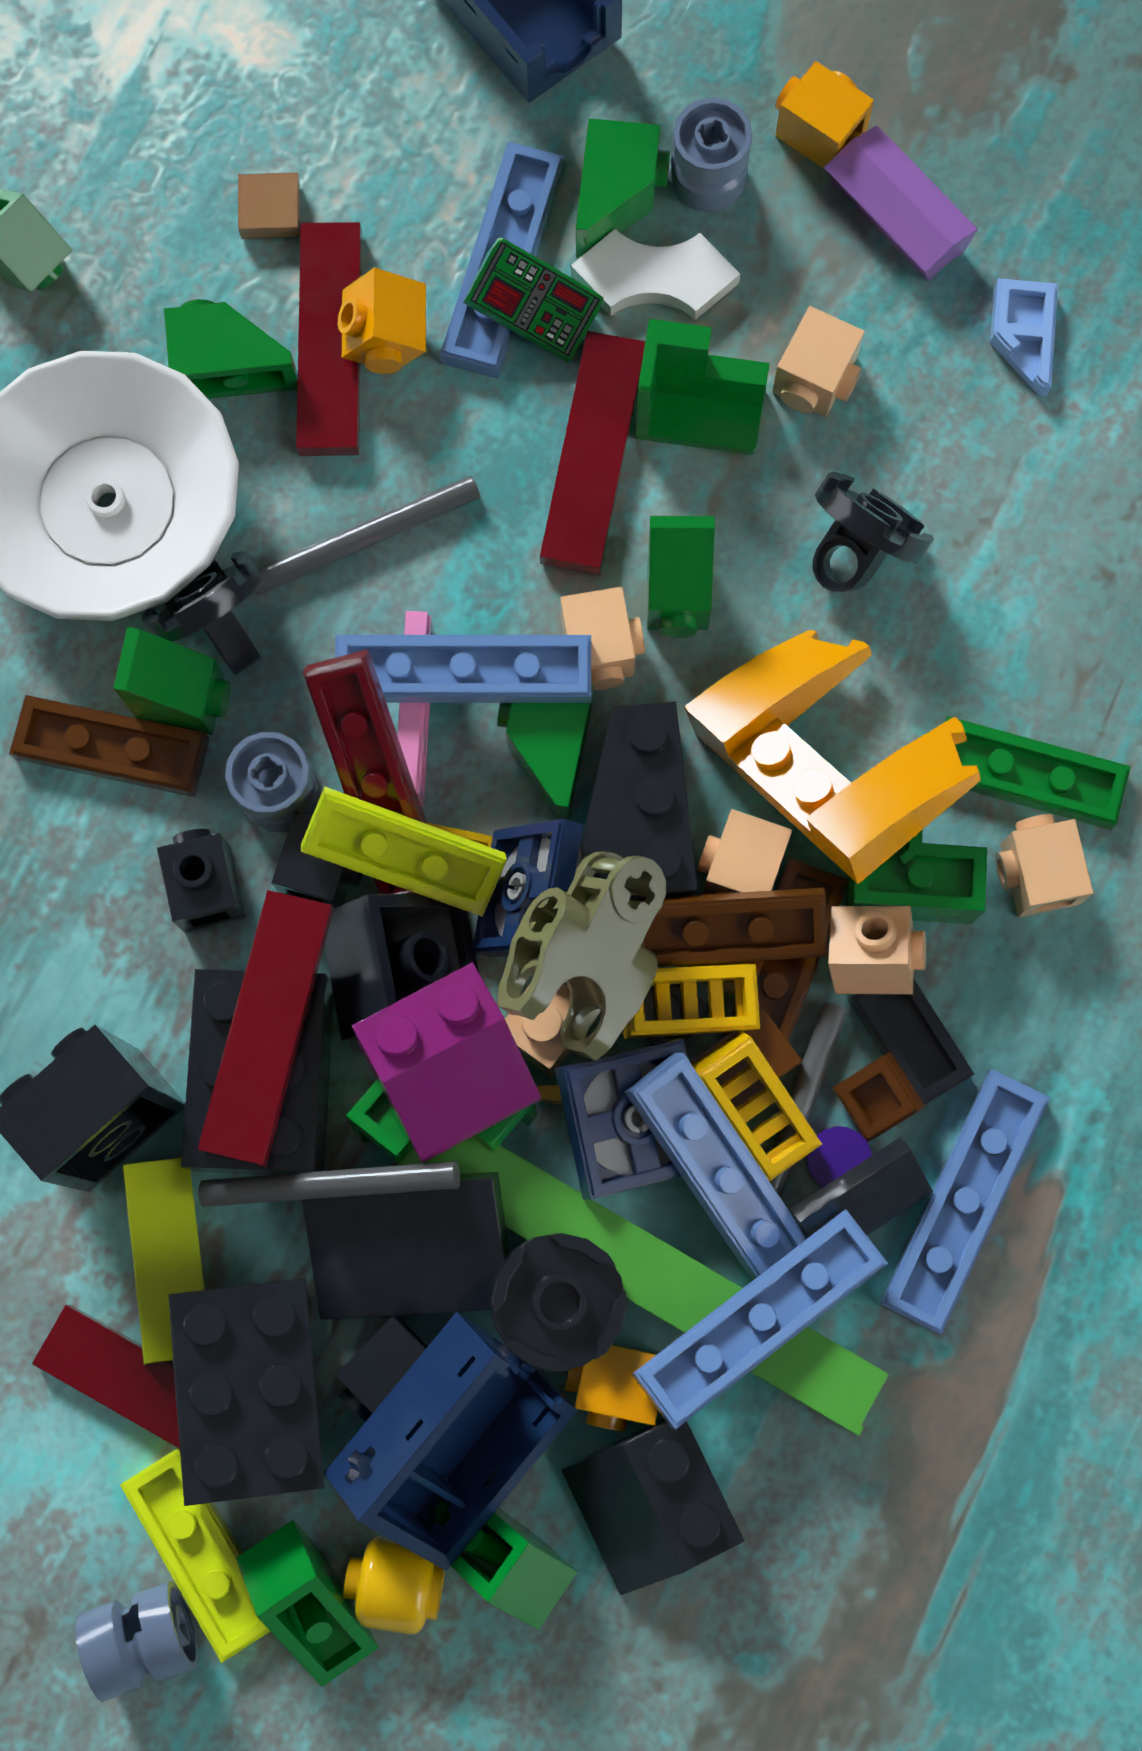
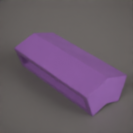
M877 125L851 140L824 167L829 179L928 282L944 266L964 253L978 230Z

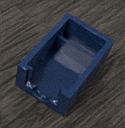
M442 0L528 103L535 100L622 37V0Z
M456 1312L325 1470L324 1475L359 1522L447 1571L578 1410L539 1368L529 1365L511 1352L505 1344ZM441 1501L445 1504H450L448 1513L451 1518L444 1527L438 1523L435 1524L437 1514L434 1510Z

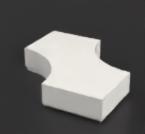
M615 228L571 265V276L576 281L604 297L601 307L610 316H615L635 305L661 304L675 308L691 320H696L736 287L740 281V273L701 233L680 244L655 247L637 243L625 237Z

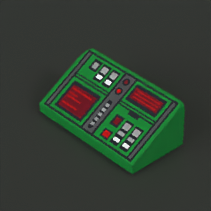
M500 237L497 238L487 252L463 303L569 363L597 315L604 297Z

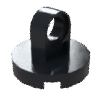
M834 471L827 474L815 493L816 500L820 506L835 519L813 556L812 569L816 580L821 586L832 592H848L863 588L872 579L887 554L903 561L919 562L934 541L932 535L926 533L919 535L925 525L901 505L874 488L870 494L863 492L858 494L849 490L855 478ZM842 546L851 548L858 560V568L855 575L846 582L838 580L832 574L830 568V559L833 553Z
M242 551L232 553L231 560L234 565L224 570L221 569L216 560L212 561L207 569L171 600L164 603L166 607L159 614L156 613L154 608L147 609L142 617V622L150 633L169 641L179 640L203 628L235 675L261 659L257 649L231 611L250 595L262 580L261 572L249 553Z
M563 1233L532 1237L512 1250L495 1274L490 1296L494 1327L507 1348L532 1367L555 1372L584 1366L591 1360H596L607 1353L622 1331L628 1304L626 1291L623 1290L621 1275L617 1271L610 1255L588 1239Z

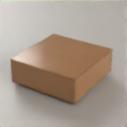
M297 172L238 174V230L241 239L300 237V180Z

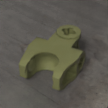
M593 852L585 857L577 867L574 879L567 893L556 887L549 888L538 895L527 909L511 941L508 960L498 987L497 1006L511 1015L534 1020L547 1009L563 983L567 982L570 990V1006L561 1028V1047L574 1055L592 1060H597L613 1046L627 1023L640 1010L657 972L655 954L641 944L654 917L661 909L666 895V880L658 864L654 860L642 856H630L623 859L612 852ZM595 872L609 874L607 879L593 877ZM631 894L646 897L644 902L629 900ZM534 974L529 988L521 995L524 984ZM601 1012L597 1028L589 1037L585 1038L589 1027Z

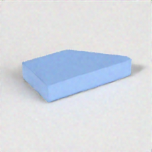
M998 278L993 295L990 344L1038 396H1047L1052 385L1058 284Z

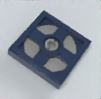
M560 819L497 829L493 832L491 848L505 852L507 862L483 916L478 915L472 947L473 953L488 957L508 956L511 941L533 900L549 888L557 887L567 893L574 879L577 867L581 863L580 841L583 824Z
M673 1039L603 1056L597 1060L590 1059L555 1068L583 1199L593 1200L681 1176L624 1091L673 1053H684L687 1057L684 1039Z

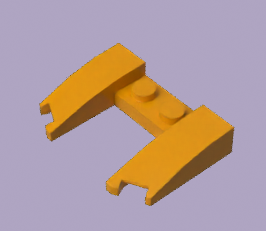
M809 629L754 657L721 678L684 708L695 734L848 876L859 884L980 782L981 779L977 765L962 766L955 745L965 742L967 739L962 723L956 717H953L897 750L853 782L847 780L794 733L788 725L872 656L871 649L865 642L854 639L848 646L821 641L817 631Z

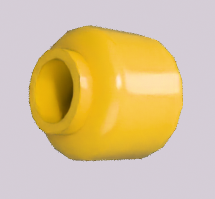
M376 1537L367 1545L363 1558L350 1557L343 1598L356 1600L355 1615L361 1626L409 1635L416 1634L421 1631L426 1623V1619L437 1620L445 1570L387 1537Z

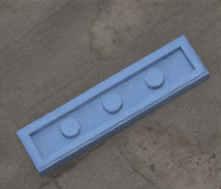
M511 142L507 143L441 349V364L499 379L513 331L467 306L463 301L487 252L497 238H504L537 257L565 169V156Z
M591 635L335 636V658L369 649L386 703H591Z
M673 1053L624 1091L751 1281L807 1239L684 1053Z
M993 1069L987 1071L934 1184L933 1193L928 1197L881 1298L880 1306L938 1335H942L1050 1097Z
M845 1209L641 1366L632 1376L674 1431L888 1263Z

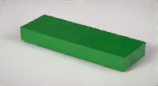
M947 716L944 722L948 721L953 717ZM958 719L963 725L967 741L955 745L962 766L977 765L981 779L969 791L1112 830L1117 825L1131 766Z

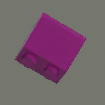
M473 962L352 1025L362 1053L422 1163L541 1100L540 1093L508 1024Z

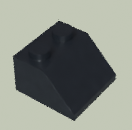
M367 894L334 908L325 942V951L341 1041L357 1040L352 1025L473 962L479 972L476 953H473L472 949L473 937L468 911L420 894Z
M662 1418L656 1421L655 1425H648L561 1469L620 1595L684 1573L745 1542L687 1421L673 1431L665 1419Z

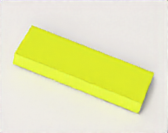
M325 786L301 843V852L479 916H483L507 862L505 852Z
M182 1157L126 1164L122 1167L144 1365L173 1361L168 1294L204 1290L191 1170L181 1167Z
M179 1448L120 1484L221 1663L270 1632L256 1615L236 1561V1557L243 1552L215 1503L184 1506Z

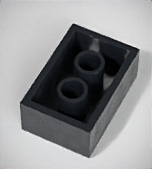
M195 969L181 1167L194 1172L269 1175L324 1171L334 996L330 978L326 973H317L267 1167L197 1150L245 971Z
M94 1024L88 1031L81 1027L69 1033L52 1050L51 1055L54 1060L35 1077L31 1074L20 1077L1 1093L0 1134L40 1181L90 1192L185 1108V1102L138 1048Z
M306 1279L168 1294L184 1506L325 1488Z

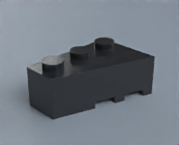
M676 701L615 707L611 711L580 846L582 853L581 862L593 852L602 851L615 853L623 859L630 856H642L654 860L662 869L666 880L665 897L690 896L697 893ZM595 872L593 877L607 879L609 874ZM632 894L630 896V899L646 898L645 896Z

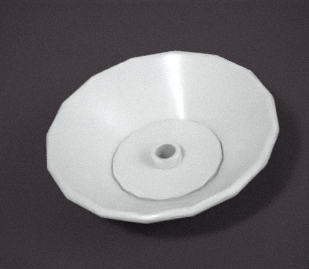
M78 351L27 369L0 392V589L7 597L56 619L115 621L167 603L210 566L235 518L239 461L222 413L185 374L137 353ZM103 494H116V499L110 506H97L98 500Z

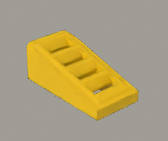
M756 964L657 968L651 985L654 987L656 1021H645L643 1001L640 1010L623 1029L624 1039L759 1030L760 1017ZM734 980L736 1017H725L722 981ZM697 982H707L709 1018H699ZM670 984H680L682 1019L672 1020Z
M742 1031L737 1032L691 1064L769 1181L822 1145L751 1036ZM742 1059H745L749 1066L719 1085L715 1078ZM760 1080L765 1088L735 1108L730 1100ZM775 1102L780 1110L750 1131L746 1122ZM788 1124H791L796 1133L765 1153L760 1144Z

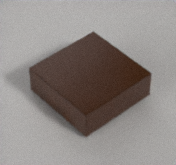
M891 1052L886 1053L832 1087L867 1142H870L926 1107Z

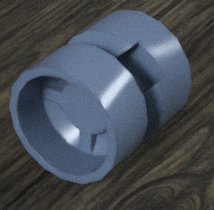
M715 97L699 99L686 106L676 119L673 131V154L670 171L672 189L681 202L694 210L704 212L723 210L734 204L744 191L753 134L750 120L744 111L731 101Z
M260 732L242 740L234 747L227 760L225 779L229 791L254 825L271 832H287L295 810L313 815L319 801L320 786L306 754L293 739L279 732Z
M173 1581L134 1594L130 1607L126 1608L116 1600L77 1615L75 1631L80 1661L90 1689L101 1702L138 1690L142 1687L145 1675L149 1674L157 1682L193 1670L198 1666L197 1641L192 1620L183 1595Z

